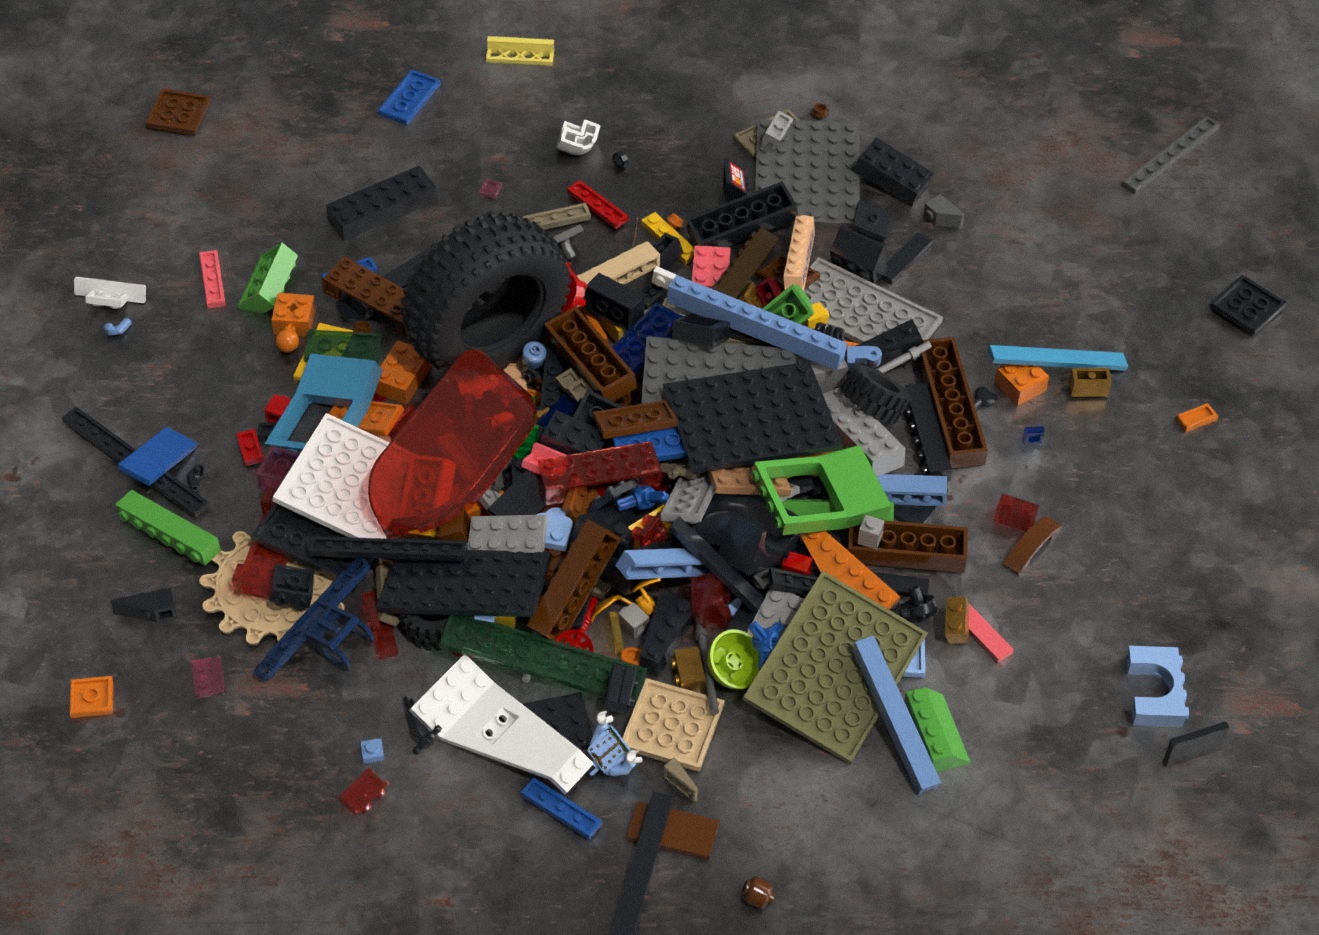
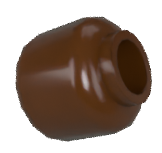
M754 876L746 880L741 895L744 896V901L747 904L762 909L766 904L771 905L775 892L772 891V883Z

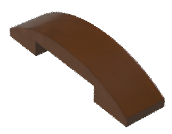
M1047 515L1042 517L1017 542L1002 566L1019 576L1030 564V559L1049 538L1052 539L1063 525Z

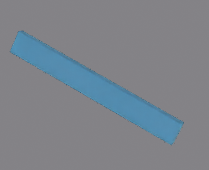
M990 345L988 348L992 363L1109 368V370L1126 371L1128 368L1124 354L1117 352Z

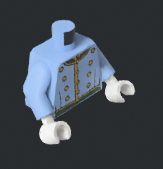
M607 711L600 712L597 715L598 724L590 741V747L587 750L593 757L591 761L594 764L587 771L591 776L600 769L608 776L627 775L636 763L642 762V758L636 757L638 750H631L617 730L611 725L608 726L607 723L612 722L613 717H605Z

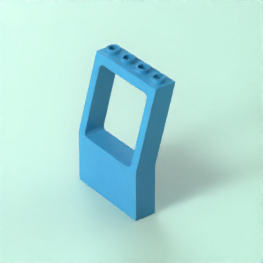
M310 354L297 391L266 440L265 445L275 455L299 456L307 443L287 440L311 403L349 407L342 421L358 428L370 407L383 369L373 360Z

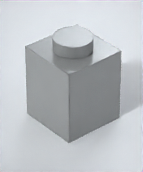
M865 515L859 529L858 544L877 550L883 535L884 520Z
M632 603L629 606L623 607L618 613V625L633 639H636L649 629L650 617L635 603Z

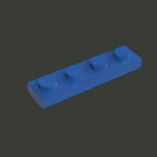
M534 777L521 791V797L588 840L602 825L600 819Z

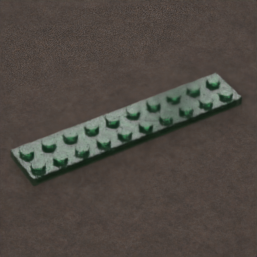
M450 615L439 644V648L601 697L606 695L612 665L636 669L635 677L639 678L637 690L632 691V695L635 696L634 707L639 698L647 668L495 622L474 619V616Z

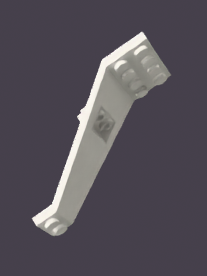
M466 654L409 710L429 731H432L436 725L442 727V731L436 735L438 740L549 779L564 794L594 764L580 749L493 682ZM499 717L504 719V723L499 721ZM485 731H489L490 734H491V737H488V736L485 734Z

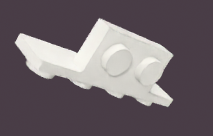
M84 277L74 278V294L86 296V303L93 306L105 305L118 309L127 301L146 302L145 285Z

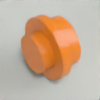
M672 213L671 216L667 217L668 224L674 229L682 227L684 221L679 216Z

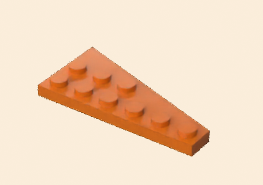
M826 531L800 534L821 573L822 571L828 573L887 609H890L900 599V596Z

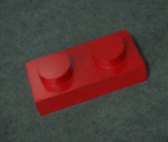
M255 429L236 433L245 466L264 462Z

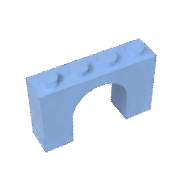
M1129 646L1126 655L1127 673L1159 677L1170 689V693L1163 697H1134L1131 707L1133 725L1183 727L1185 719L1189 717V709L1185 707L1187 692L1183 690L1185 676L1181 672L1182 656H1179L1178 647Z

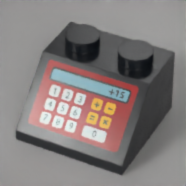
M724 158L723 190L725 203L750 194V189H746L748 187V177H745L744 169L730 159Z

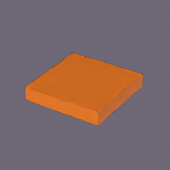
M113 676L71 680V718L113 714Z

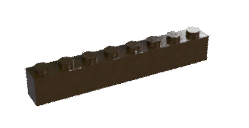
M762 227L758 232L754 231L712 289L738 299L771 253L779 238Z

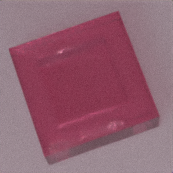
M486 179L479 190L480 195L496 199L503 188L502 183Z

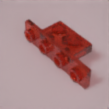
M377 590L362 593L364 606H362L363 616L368 618L369 622H366L375 637L374 642L379 659L399 655L391 624L384 623L378 619Z

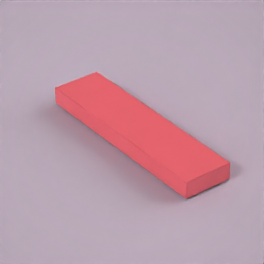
M217 250L200 252L207 308L226 306Z
M969 604V634L997 663L1013 654L1014 649Z

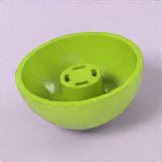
M734 629L724 631L713 640L707 654L709 671L712 677L726 688L734 690L749 688L759 673V651L753 648L752 636L748 633Z

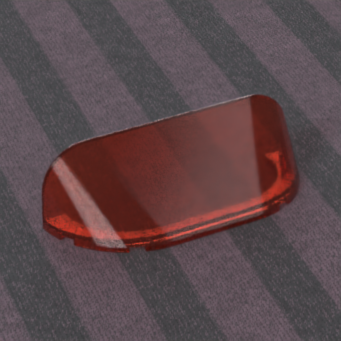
M471 349L461 354L376 459L369 476L368 496L371 509L386 537L407 536L408 531L416 529L422 533L462 513L460 508L468 502L473 505L483 496L534 427L535 420L533 417L537 414V407L531 394L484 352Z

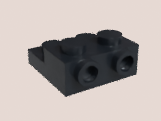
M274 564L269 602H274L277 606L292 605L300 610L309 608L313 595L314 570Z

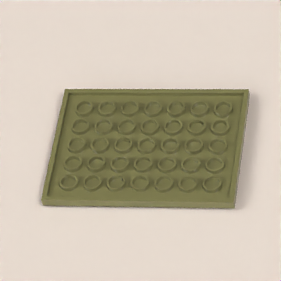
M822 571L742 700L848 764H851L880 715V711L852 652L855 642L871 636L875 637L897 685L928 632Z

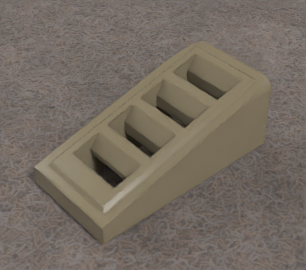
M673 757L664 765L663 778L692 802H695L697 800L698 788L678 760Z

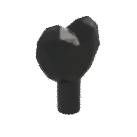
M979 387L975 391V400L973 402L975 409H977L980 405L986 406L996 403L998 398L997 395L989 392L986 387Z

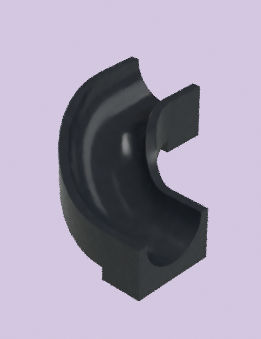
M714 493L701 522L695 524L686 522L709 545L720 546L718 554L731 566L747 575L782 564L783 559H787L790 551L794 552L800 534L782 535L780 529H777L774 524L772 513H769L767 510L765 498L761 497V495ZM655 503L653 507L642 510L636 509L634 506L619 511L615 505L579 515L566 556L571 543L576 540L579 534L580 527L587 519L605 529H608L610 525L615 526L620 522L629 527L665 503ZM785 508L789 516H799ZM670 532L666 538L658 542L656 541L633 550L681 549L686 547ZM612 555L599 579L625 595L633 593L632 590L643 579H626L615 566L619 559ZM650 584L644 586L643 589L649 588Z

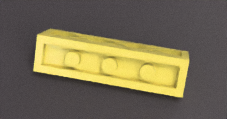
M492 36L487 38L486 62L553 65L554 40ZM491 53H492V54H499V56H497V57H492V56H491ZM510 54H511V55H515L514 58H511V57H508V56H509ZM529 55L532 56V58H525V56ZM543 56H548V57H550L549 60H548V59H541V57H543Z

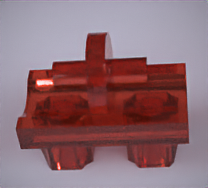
M660 512L655 516L646 514L642 520L644 528L636 526L632 530V539L638 541L640 547L652 542H664L668 537L666 533L667 528L661 521Z

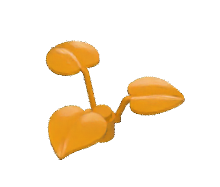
M660 578L643 579L632 590L634 593L640 589L642 594L635 599L636 605L647 616L655 611L657 604L643 587L660 581ZM619 594L610 596L595 608L591 617L592 623L595 616L614 601L622 600L628 605H631L632 602Z

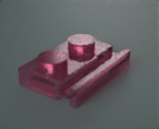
M221 656L213 659L209 657L191 661L196 699L214 696L221 692L223 694L226 693Z

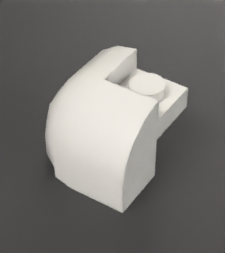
M585 119L581 127L564 121L556 149L579 156L587 153L592 149L597 139L600 125Z

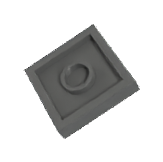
M581 224L553 237L558 242L557 246H560L566 260L576 256L569 241L584 231Z

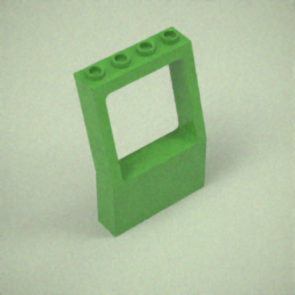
M860 445L815 457L754 462V468L751 471L752 479L754 482H757L759 493L766 500L767 510L769 513H772L774 524L777 529H780L782 535L846 529L862 524L865 515L878 519L889 517L891 503ZM817 474L837 512L789 516L770 478Z

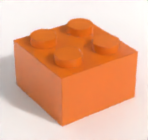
M1004 364L997 368L994 383L1016 406H1019L1045 392L1049 376L1039 366Z

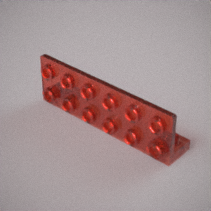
M651 441L538 460V467L545 486L544 501L546 505L565 502L566 490L638 477L641 478L640 486H661L662 469Z
M265 488L261 499L262 517L259 524L275 504L272 501L275 494L274 488ZM252 541L245 563L237 564L232 577L234 593L269 599L274 564L286 566L288 557Z

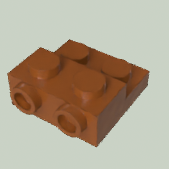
M580 476L572 477L562 508L572 520L574 526L577 517L589 513L587 508L592 505L591 501L599 496L595 488H587Z

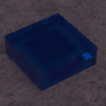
M1044 426L1025 427L1022 438L1023 444L1042 443L1045 432Z

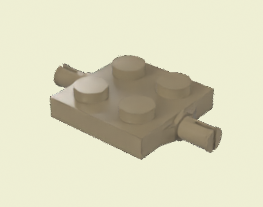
M686 457L665 460L660 466V471L666 472L670 479H675L680 475L691 480L704 473L692 474Z

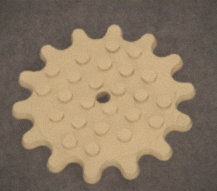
M238 531L233 534L232 538L236 544L234 550L230 552L221 550L212 559V562L219 566L218 571L200 577L199 581L202 587L215 591L212 598L203 602V609L210 614L215 612L225 614L224 619L219 623V629L224 634H230L234 630L241 628L247 630L246 641L251 646L258 645L261 639L267 635H275L279 641L308 608L300 610L292 605L277 606L274 602H269L274 564L308 570L314 569L252 541L251 537L245 532ZM314 570L313 595L310 606L335 579ZM342 602L337 606L342 610L345 609Z

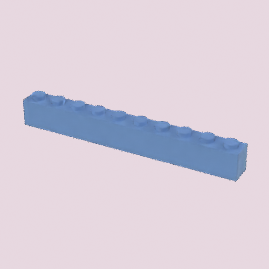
M678 275L675 276L668 286L667 302L700 316L728 321L732 329L834 370H837L844 360L847 347L846 342Z

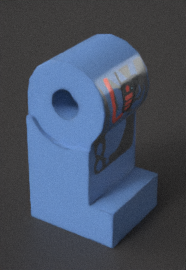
M847 346V371H851L856 363L866 364L868 367H878L881 363V350L874 346Z

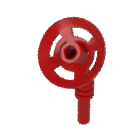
M595 597L590 599L582 628L564 631L554 642V656L558 663L565 668L580 669L586 666L593 657L594 646L589 636L585 634V631L589 629L592 622V614L598 603V599ZM565 637L562 649L559 650V643ZM569 641L568 648H565L566 643ZM580 648H583L582 653L579 654ZM586 648H589L588 655H587V657L583 660L582 657L584 656V654H585V652H586ZM566 654L570 658H575L576 663L566 661L563 656Z

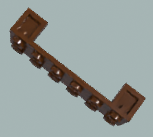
M343 256L323 278L322 292L337 301L342 296V292L397 321L399 323L398 335L410 341V337L405 332L407 329L403 326V315L401 314V308L404 307L401 305V298L405 297L403 288Z

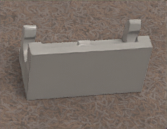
M778 111L765 132L760 145L765 147L768 142H771L773 144L772 149H775L794 118Z

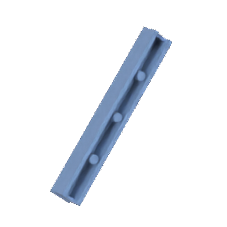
M713 547L718 553L720 547ZM687 548L624 550L615 565L626 579L715 576ZM733 567L739 574L741 573L740 570Z
M871 636L856 641L852 652L917 795H922L923 792L932 789L936 790L941 781L875 637Z

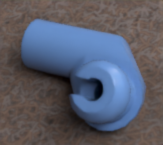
M124 318L117 326L107 323L104 325L105 333L109 336L123 334L132 322L128 318Z

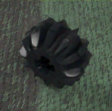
M822 322L816 323L814 330L844 341L845 330L843 328Z

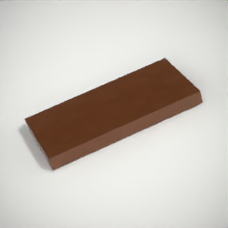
M666 400L592 412V419L603 439L677 427L678 420Z
M637 801L626 841L638 843L649 803ZM671 809L660 849L710 860L720 820Z

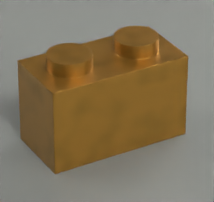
M1072 368L1069 379L1071 397L1108 396L1112 383L1109 368Z
M946 597L945 636L948 644L969 643L970 606L967 597Z
M698 646L675 649L674 658H670L671 668L676 670V675H674L675 686L693 692L705 691L706 679Z

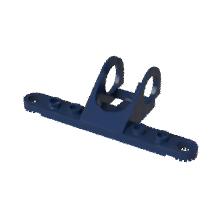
M358 558V560L352 561L347 570L343 571L273 646L265 655L264 660L257 664L258 666L255 667L254 673L259 680L265 681L273 677L305 641L335 666L344 671H348L351 668V663L345 654L336 647L350 632L354 635L357 634L367 642L373 643L375 641V637L367 624L360 622L357 616L337 607L369 572L370 565L365 558ZM335 622H338V623H340L341 625H343V627L340 628L339 626L335 625L334 623H335ZM357 625L366 634V636L360 633L355 628V626ZM327 631L336 634L330 642L321 638ZM327 649H329V650L332 651L336 656H338V658H339L342 662H340V661L337 660L335 657H333V656L329 653V651H328Z

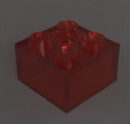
M713 573L692 577V610L706 629V632L729 626V618H731V611L728 606L730 594L728 590L723 588V583Z

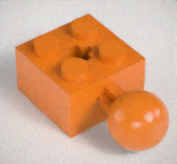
M277 294L271 321L273 333L277 335L275 343L280 351L285 353L293 352L299 345L298 336L310 337L316 313L314 295Z

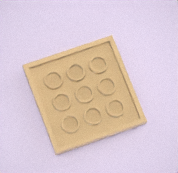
M646 678L623 735V740L631 750H638L636 754L667 763L675 757L682 767L700 772L725 700L717 698L719 713L713 715L710 711L707 695Z

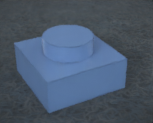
M381 738L360 742L363 763L384 760Z

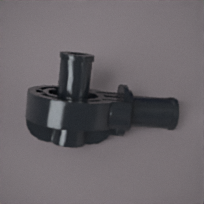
M915 585L907 589L910 594V600L903 604L898 602L896 608L890 609V611L910 622H921L935 615L937 604L933 595L922 596L920 586Z

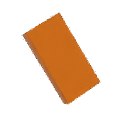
M1207 403L1176 415L1175 419L1183 430L1188 432L1216 421L1218 415Z

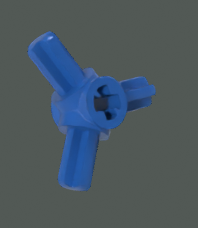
M650 485L639 486L633 489L630 496L617 499L616 507L619 511L634 506L639 510L653 507L655 503H666L669 495L665 491H655L652 487L650 488Z
M753 621L748 626L753 634L752 646L756 651H759V671L778 643V635L784 630V626L780 622H775L770 628H762L756 621Z

